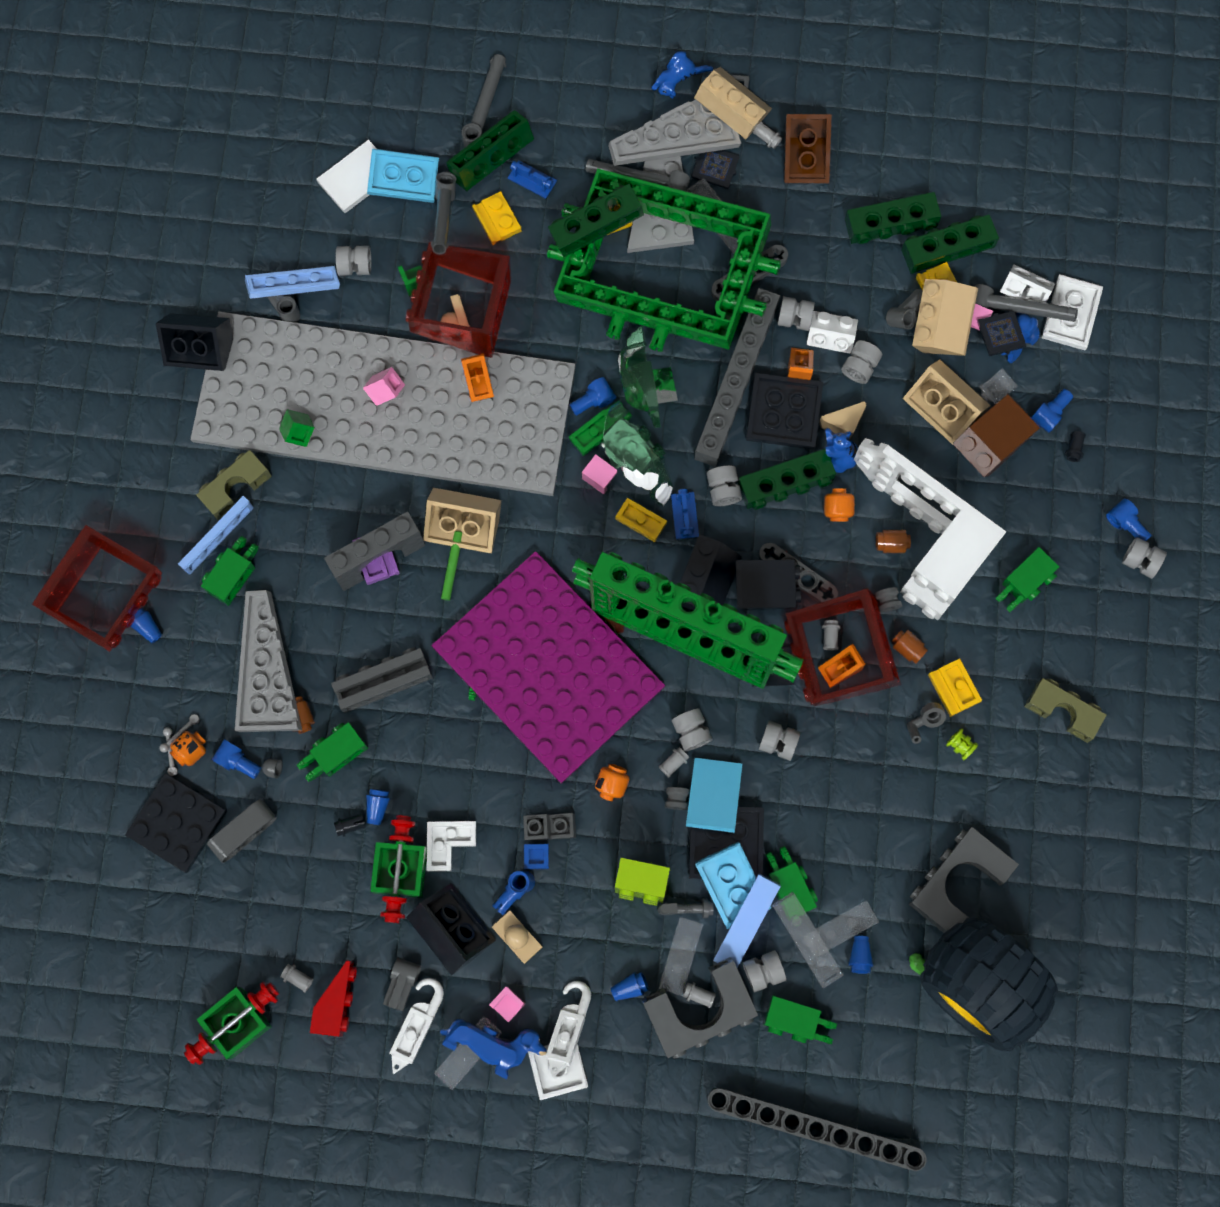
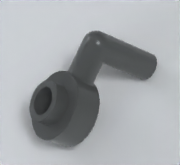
M939 703L926 704L921 709L920 716L907 723V729L914 744L921 742V736L918 731L919 727L925 725L934 728L944 723L946 714L942 705Z

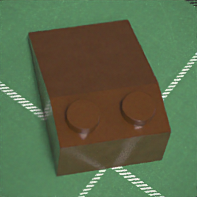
M786 114L785 183H829L832 114Z
M1007 394L952 444L983 477H987L1041 427Z

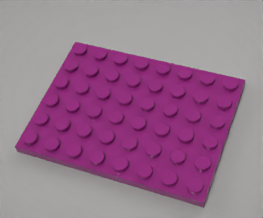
M536 551L431 645L560 784L570 777L665 688V685Z

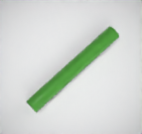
M454 531L453 541L461 542L462 532ZM457 544L451 546L441 595L443 600L450 601L460 553V548Z

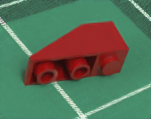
M353 961L345 962L314 1006L310 1033L343 1037V1033L348 1031L349 1017H346L347 1007H351L353 1001V992H350L351 982H355L357 967H353Z

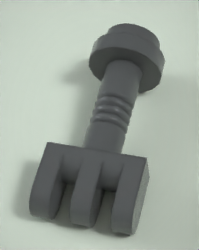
M702 898L701 903L662 904L658 907V913L660 915L702 913V918H708V916L713 915V901Z

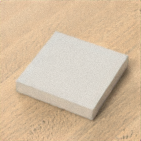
M578 1044L571 1065L566 1066L554 1078L551 1075L546 1055L540 1056L528 1051L540 1100L588 1087Z

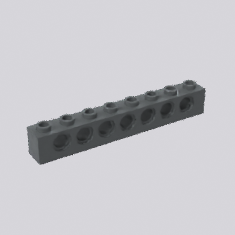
M758 288L754 300L767 302L766 311H763L765 314L763 317L752 313L748 314L696 448L694 460L714 467L717 466L777 310L780 295Z

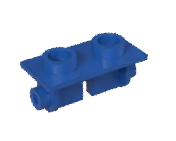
M519 160L518 162L513 161L510 169L512 171L508 176L509 180L545 199L548 197L557 182L556 179Z
M687 489L678 490V494H671L676 539L698 537L699 531L694 492L688 493Z

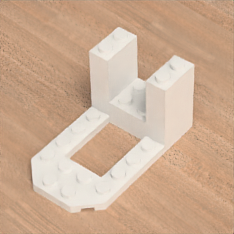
M865 438L857 450L854 461L872 482L873 487L880 492L885 491L891 496L894 503L900 506L904 505L910 510L909 512L913 517L919 520L923 519L929 524L928 526L932 531L942 534L911 574L912 577L900 592L908 603L916 604L922 608V612L927 617L939 620L1006 531L889 445L880 443L879 446H875L872 440ZM899 475H901V479L905 483L920 489L924 497L938 502L943 511L948 514H954L956 517L953 521L898 482Z

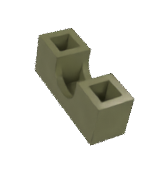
M249 450L246 453H241L230 467L222 469L217 474V478L211 483L204 484L196 496L219 521L235 505L229 495L231 488L235 484L246 483L255 491L272 476L267 468Z
M1042 678L1036 684L1024 706L1043 718L1051 715L1055 707L1066 709L1071 716V722L1066 731L1087 743L1094 739L1106 717V714L1101 712L1102 709L1093 703H1085L1080 700L1081 697L1072 691H1064L1059 688L1057 682L1051 679L1045 680Z

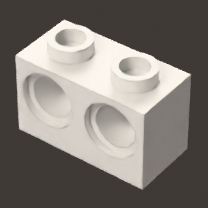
M1013 265L1000 292L1012 298L1046 303L1055 283Z

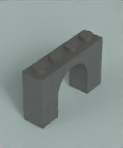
M407 511L324 559L343 591H346L364 581L361 571L374 559L394 550H401L406 557L424 547L425 543Z
M973 827L967 829V831L962 829L954 839L957 842L952 850L947 848L939 858L942 861L937 869L933 866L924 877L927 879L926 883L922 888L918 885L909 896L912 898L909 905L943 933L957 923H963L966 918H969L950 902L945 891L946 877L953 867L960 864L975 866L998 885H1002L1019 865Z
M731 957L708 967L720 994V1006L716 1015L705 1024L689 1025L682 1022L676 1016L664 989L641 999L667 1058L681 1057L686 1053L687 1049L693 1046L696 1048L702 1047L709 1042L708 1039L716 1035L723 1037L731 1032V1028L737 1025L741 1027L746 1026L754 1021V1017L758 1016L735 962Z

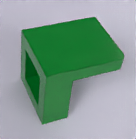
M402 265L398 267L409 296L430 288L421 265L405 272Z
M287 409L279 430L285 442L307 447L315 427L308 414Z

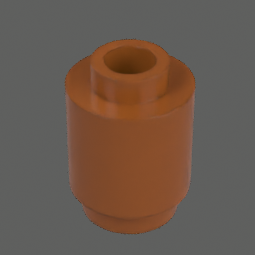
M882 530V532L876 533L877 551H882V553H906V549H910L911 536L906 534V530Z
M901 630L892 640L895 643L893 648L909 662L912 660L915 664L928 651L924 647L925 643L909 630L905 633Z
M296 697L295 700L302 726V731H298V733L302 734L310 731L315 721L307 701H304L303 697Z

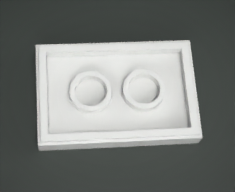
M369 140L316 179L318 184L344 213L369 196L367 189L372 149H377Z
M1059 274L1050 304L1078 308L1077 319L1075 322L1046 318L1041 338L1086 350L1103 286Z

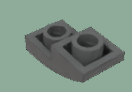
M574 813L523 816L524 840L526 841L576 838Z

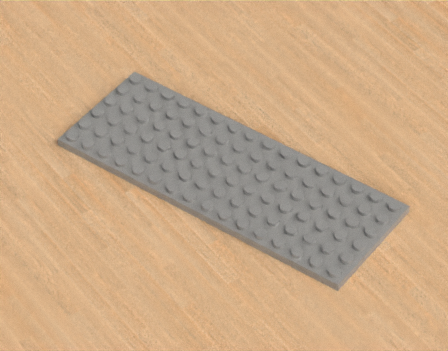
M218 311L217 317L230 318L233 342L226 369L224 371H205L191 434L192 442L554 496L576 368L574 363ZM484 354L494 397L471 402L461 359ZM392 367L405 386L396 398L377 406L363 387L373 375ZM287 409L309 415L315 428L307 447L284 441L279 427Z

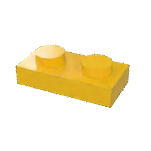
M629 498L625 500L615 516V520L653 542H656L667 524V520Z

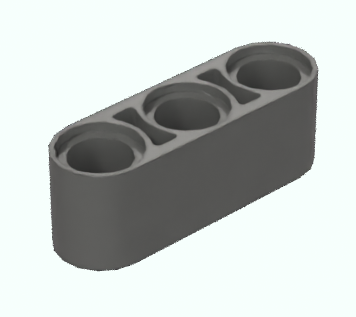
M259 799L214 835L207 845L221 863H225L273 824L277 816L263 799Z

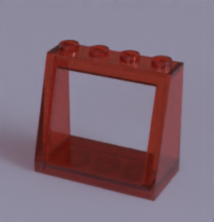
M429 242L427 251L424 250L422 253V270L417 272V289L412 291V308L408 309L406 313V322L409 323L410 332L492 358L511 285L510 256L449 246L444 254H436L433 252L431 242ZM438 266L493 284L482 329L424 319Z
M85 525L32 605L49 617L110 652L112 648H116L121 642V635L124 630L133 624L135 620L134 615L138 609L143 608L147 603L148 594L152 588H156L162 579V572L158 567ZM100 549L147 574L105 638L59 611Z
M868 588L786 613L787 620L784 621L787 633L791 634L794 643H791L792 653L794 656L804 659L798 674L800 679L805 681L806 688L803 689L806 701L810 702L811 705L816 707L901 685L877 600ZM863 608L883 678L822 695L802 623Z

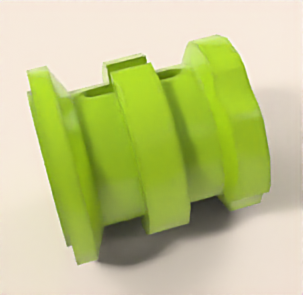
M961 728L948 740L946 746H952L954 748L953 751L956 754L960 753L962 755L961 758L965 760L978 747V744L976 742L973 743L969 735L965 736L963 734L964 729Z

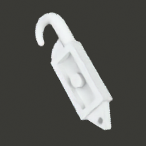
M423 979L416 986V990H420L424 985H431L435 993L430 1004L416 1003L410 1008L389 1053L392 1055L393 1074L409 1063L413 1064L434 1020L444 995L443 987L436 979ZM396 1064L399 1065V1069H395Z
M581 981L570 982L563 990V994H567L570 989L579 988L582 991V997L579 1005H567L560 1011L545 1056L546 1060L549 1061L553 1078L566 1066L571 1065L585 1022V1016L591 1000V991Z

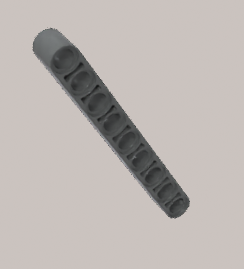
M714 1088L707 1095L709 1107L719 1113L912 1171H919L926 1164L927 1158L923 1150L909 1144L722 1088ZM718 1092L723 1093L725 1096V1103L720 1107L712 1104V1096ZM740 1100H746L749 1103V1110L745 1114H739L736 1111V1104ZM765 1107H770L773 1110V1118L770 1121H763L760 1117V1112ZM790 1114L795 1115L798 1120L796 1127L788 1129L785 1126V1118ZM813 1122H819L822 1126V1131L817 1136H812L809 1132V1127ZM838 1129H843L846 1133V1139L842 1143L834 1141V1133ZM866 1136L870 1139V1147L862 1151L859 1149L858 1141L861 1137ZM887 1144H892L895 1149L894 1155L890 1158H885L883 1155V1148ZM916 1151L919 1155V1161L916 1165H910L907 1161L910 1152Z

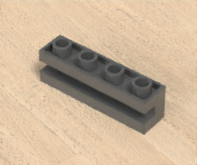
M415 647L407 649L399 657L394 658L390 656L382 659L379 665L373 667L367 665L358 669L356 674L351 676L344 674L337 677L336 681L331 683L337 695L338 703L343 713L433 679L421 648L417 650Z

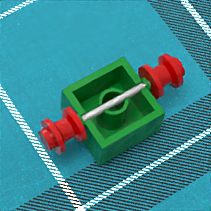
M397 815L396 820H391V824L395 826V833L389 836V840L397 841L396 844L376 842L370 892L392 896H382V901L387 904L386 911L381 912L380 917H385L384 922L399 923L400 919H405V915L401 913V905L407 903V899L400 898V896L423 898L427 848L425 846L406 845V842H413L414 838L409 836L410 828L415 827V822L411 821V817Z
M262 982L260 984L261 990L256 994L252 992L247 994L242 987H236L196 1019L208 1034V1037L201 1032L198 1034L199 1041L194 1045L190 1043L185 1045L186 1051L184 1055L191 1064L197 1063L201 1065L204 1063L203 1056L208 1052L215 1054L217 1052L214 1044L226 1059H233L272 1026L263 1013L266 1012V1004L270 1001L273 1003L279 1001L277 998L279 991L271 982L268 984Z

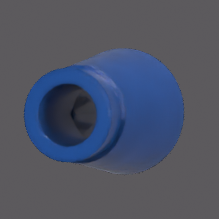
M141 608L129 617L130 627L149 640L151 644L162 636L149 611Z
M370 789L369 794H366V823L381 825L390 800L388 798V791Z
M867 936L854 937L849 966H851V972L871 973L873 961L869 937Z
M634 972L611 987L615 1001L643 996L644 992L649 991L648 983L642 972L638 974Z

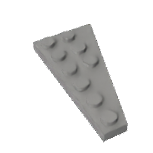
M695 99L692 102L688 101L674 108L654 121L645 123L644 126L634 131L631 130L611 140L608 146L613 164L616 166L739 148L741 141L739 134Z
M681 156L645 161L643 171L670 177L671 172L674 170L683 172ZM644 213V216L633 221L627 253L694 244L692 226Z
M267 590L246 591L235 731H302L272 594Z

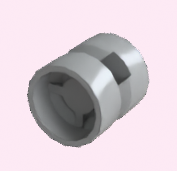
M337 246L336 268L338 276L352 275L353 272H356L357 275H371L370 246H356L355 249H352L350 246Z
M783 296L778 325L785 327L795 325L796 329L809 331L815 302L802 300L798 303L795 298Z
M859 340L854 345L850 353L851 356L847 358L841 370L849 379L860 384H866L873 374L874 370L872 368L878 365L883 354L875 345Z
M735 466L716 467L706 473L709 487L713 488L710 493L714 506H727L742 500L740 486L735 484L738 481Z
M1135 537L1123 557L1122 564L1132 569L1139 568L1141 574L1152 579L1162 566L1167 552L1156 546L1150 548L1147 541Z
M700 708L690 710L672 719L676 733L682 735L679 740L684 752L699 748L713 740L708 727L703 726L705 719Z
M769 720L759 750L769 754L777 752L778 757L791 761L801 731L789 727L784 730L781 724Z
M775 950L762 955L761 960L755 957L742 962L753 992L767 988L768 983L776 985L786 981L784 969Z

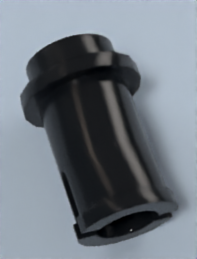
M1073 431L1070 434L1069 448L1065 451V455L1068 461L1080 462L1084 456L1082 449L1086 434L1080 431Z
M362 813L343 820L338 818V821L334 822L337 835L345 837L347 833L366 828L364 821L354 824V822L363 820Z

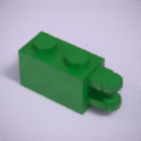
M243 536L238 538L231 549L227 548L225 552L219 554L212 571H208L202 579L201 587L228 606L255 569L251 561L258 552L259 546L252 544L243 557L240 556L239 553L247 541Z
M1038 547L1004 580L1002 585L1005 589L995 599L998 602L1003 601L1008 596V593H1011L1017 598L1006 608L1011 612L1019 603H1023L1027 598L1032 601L1041 592L1038 588L1043 583L1049 585L1057 577L1054 572L1059 566Z
M349 722L336 726L332 730L333 734L325 739L323 737L317 740L312 745L311 754L297 764V767L301 770L308 767L315 760L318 762L319 766L306 775L305 778L308 782L314 780L323 772L331 777L369 749Z
M783 846L780 848V854L787 866L779 869L774 855L771 852L766 854L773 871L767 877L781 885L776 896L789 921L817 907L815 902H818V898L813 888L808 889L804 881L807 879V875L803 867H798L796 862L793 863L786 847Z
M771 996L763 1024L769 1027L767 1032L782 1036L783 1032L793 1034L792 1040L805 1044L807 1039H815L832 1045L833 1039L826 1035L816 1034V1028L818 1024L828 1029H836L837 1027L836 1023L819 1018L820 1010L776 996Z

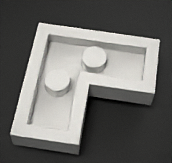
M476 821L427 822V871H452V847H476Z

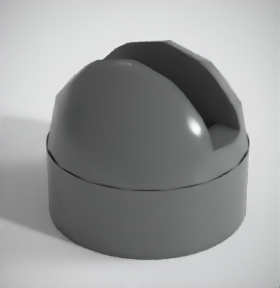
M274 758L266 760L262 765L264 774L271 778H279L282 772V761Z

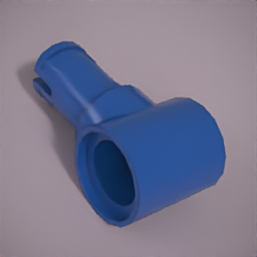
M601 377L589 384L586 394L570 403L569 406L575 416L592 406L603 408L611 404L617 396L607 380Z
M1063 389L1052 402L1043 403L1032 416V419L1050 433L1062 419V410L1073 399L1072 393Z
M1122 499L1106 514L1110 524L1117 529L1123 528L1124 531L1127 529L1134 538L1139 537L1146 541L1152 536L1138 521V509L1128 499Z
M225 739L211 759L229 771L230 769L238 770L253 779L258 776L261 770L260 766L244 757L240 748Z
M528 871L512 873L508 879V884L505 886L506 890L492 906L495 909L498 908V912L505 915L506 911L517 899L520 900L526 892L531 891L535 886V878L532 873ZM521 875L526 879V886L523 889L517 884V879Z

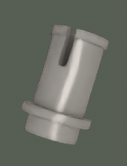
M762 121L753 131V134L766 142L769 148L775 149L782 140L779 132L775 133L763 124Z
M825 620L824 625H822V629H824L823 649L838 650V629H841V626L838 625L836 620Z
M680 747L677 750L673 749L674 753L658 766L668 778L683 763L687 764L686 760L689 756Z
M290 964L285 967L280 976L284 979L283 982H290L304 993H306L314 980L296 969V965L291 966Z
M694 982L692 984L687 983L682 997H685L686 1001L692 1000L710 1008L716 993L697 987Z

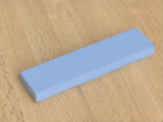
M335 266L245 275V283L250 299L339 289L340 286Z
M242 496L178 565L185 572L191 574L252 511L253 506Z
M758 874L713 961L719 963L731 957L738 968L780 889V884Z

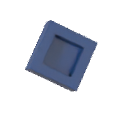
M524 844L525 870L549 869V844Z

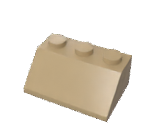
M721 67L714 69L700 85L694 97L745 139L750 136L756 126L772 109Z
M925 279L912 346L922 353L965 356L978 288L949 280Z
M941 360L930 365L903 397V400L951 444L991 406Z
M433 488L427 499L423 541L448 546L457 544L459 548L492 554L499 524L501 500ZM454 531L462 532L461 542L453 541Z

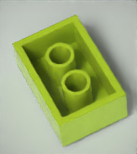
M621 858L615 883V893H618L621 899L633 901L634 897L642 898L645 904L657 906L658 902L663 903L670 868Z

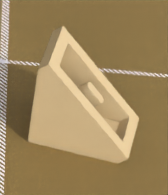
M864 401L821 416L819 425L822 429L830 428L834 434L850 431L849 440H851L864 413L866 403Z

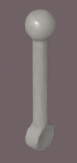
M195 714L191 715L189 722L169 741L160 745V751L167 752L170 744L182 732L192 725L199 723V717Z
M166 727L163 730L166 742L171 739L172 729L170 727ZM169 746L170 768H168V774L176 776L178 769L174 766V758L170 754L172 750Z

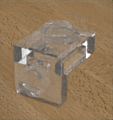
M1002 368L985 384L982 383L979 386L982 390L980 395L987 403L993 402L997 404L1007 394L1016 389L1018 385Z

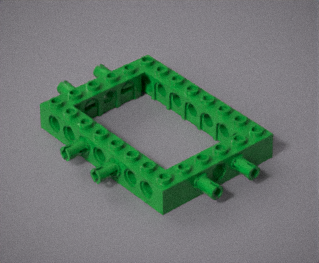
M597 168L584 207L591 204L596 198L605 197L612 193L615 188L630 184L642 206L643 213L738 238V247L733 259L731 258L730 270L727 279L723 281V291L720 294L719 301H716L715 304L716 316L705 314L703 310L698 312L684 308L681 304L676 306L665 303L656 297L651 299L640 296L638 292L629 293L618 290L616 286L611 288L597 284L594 280L589 281L604 237L564 258L558 247L550 244L549 248L551 250L548 249L547 258L564 262L554 289L557 301L612 317L606 332V336L612 339L613 336H615L614 339L616 340L620 339L624 323L628 321L655 329L649 348L655 351L658 348V352H663L667 335L670 333L729 350L741 313L748 312L763 317L765 314L763 311H766L767 302L747 297L755 272L762 270L777 275L778 269L781 266V260L762 256V251L771 228L770 214ZM565 203L564 207L566 209H562V217L565 218L571 215L579 207ZM595 216L590 221L596 222L600 217Z
M602 552L596 566L580 558L576 560L572 569L573 573H577L573 584L590 590L592 610L596 614L763 690L770 674L773 673L792 683L794 682L804 659L783 651L782 646L787 634L783 633L784 630L773 624L769 626L760 623L758 617L751 614L744 616L729 604L724 603L722 606L720 603H715L714 598L707 594H695L685 584L677 583L675 585L660 573L655 572L653 575L646 572L645 567L635 562L631 564L622 561L623 558L613 552L608 554ZM639 582H646L650 587L646 591H639L636 585ZM620 600L625 601L627 604L623 609L616 608ZM685 602H691L694 604L695 610L686 612L682 609V605ZM643 609L647 611L648 616L640 619L636 617V611ZM660 619H666L670 625L662 629L656 623ZM738 623L741 626V631L733 633L728 629V625ZM688 629L691 633L690 637L681 638L678 634L679 630ZM760 633L757 642H753L751 635ZM707 638L711 640L713 645L710 648H703L700 645V640ZM724 648H730L733 650L734 656L726 658L722 655L721 651ZM745 658H749L747 667L743 664Z

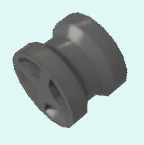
M897 587L883 589L875 593V598L880 603L878 607L880 613L902 607V603L897 597L899 593Z
M667 787L668 800L665 802V808L688 810L687 797L690 795V789Z

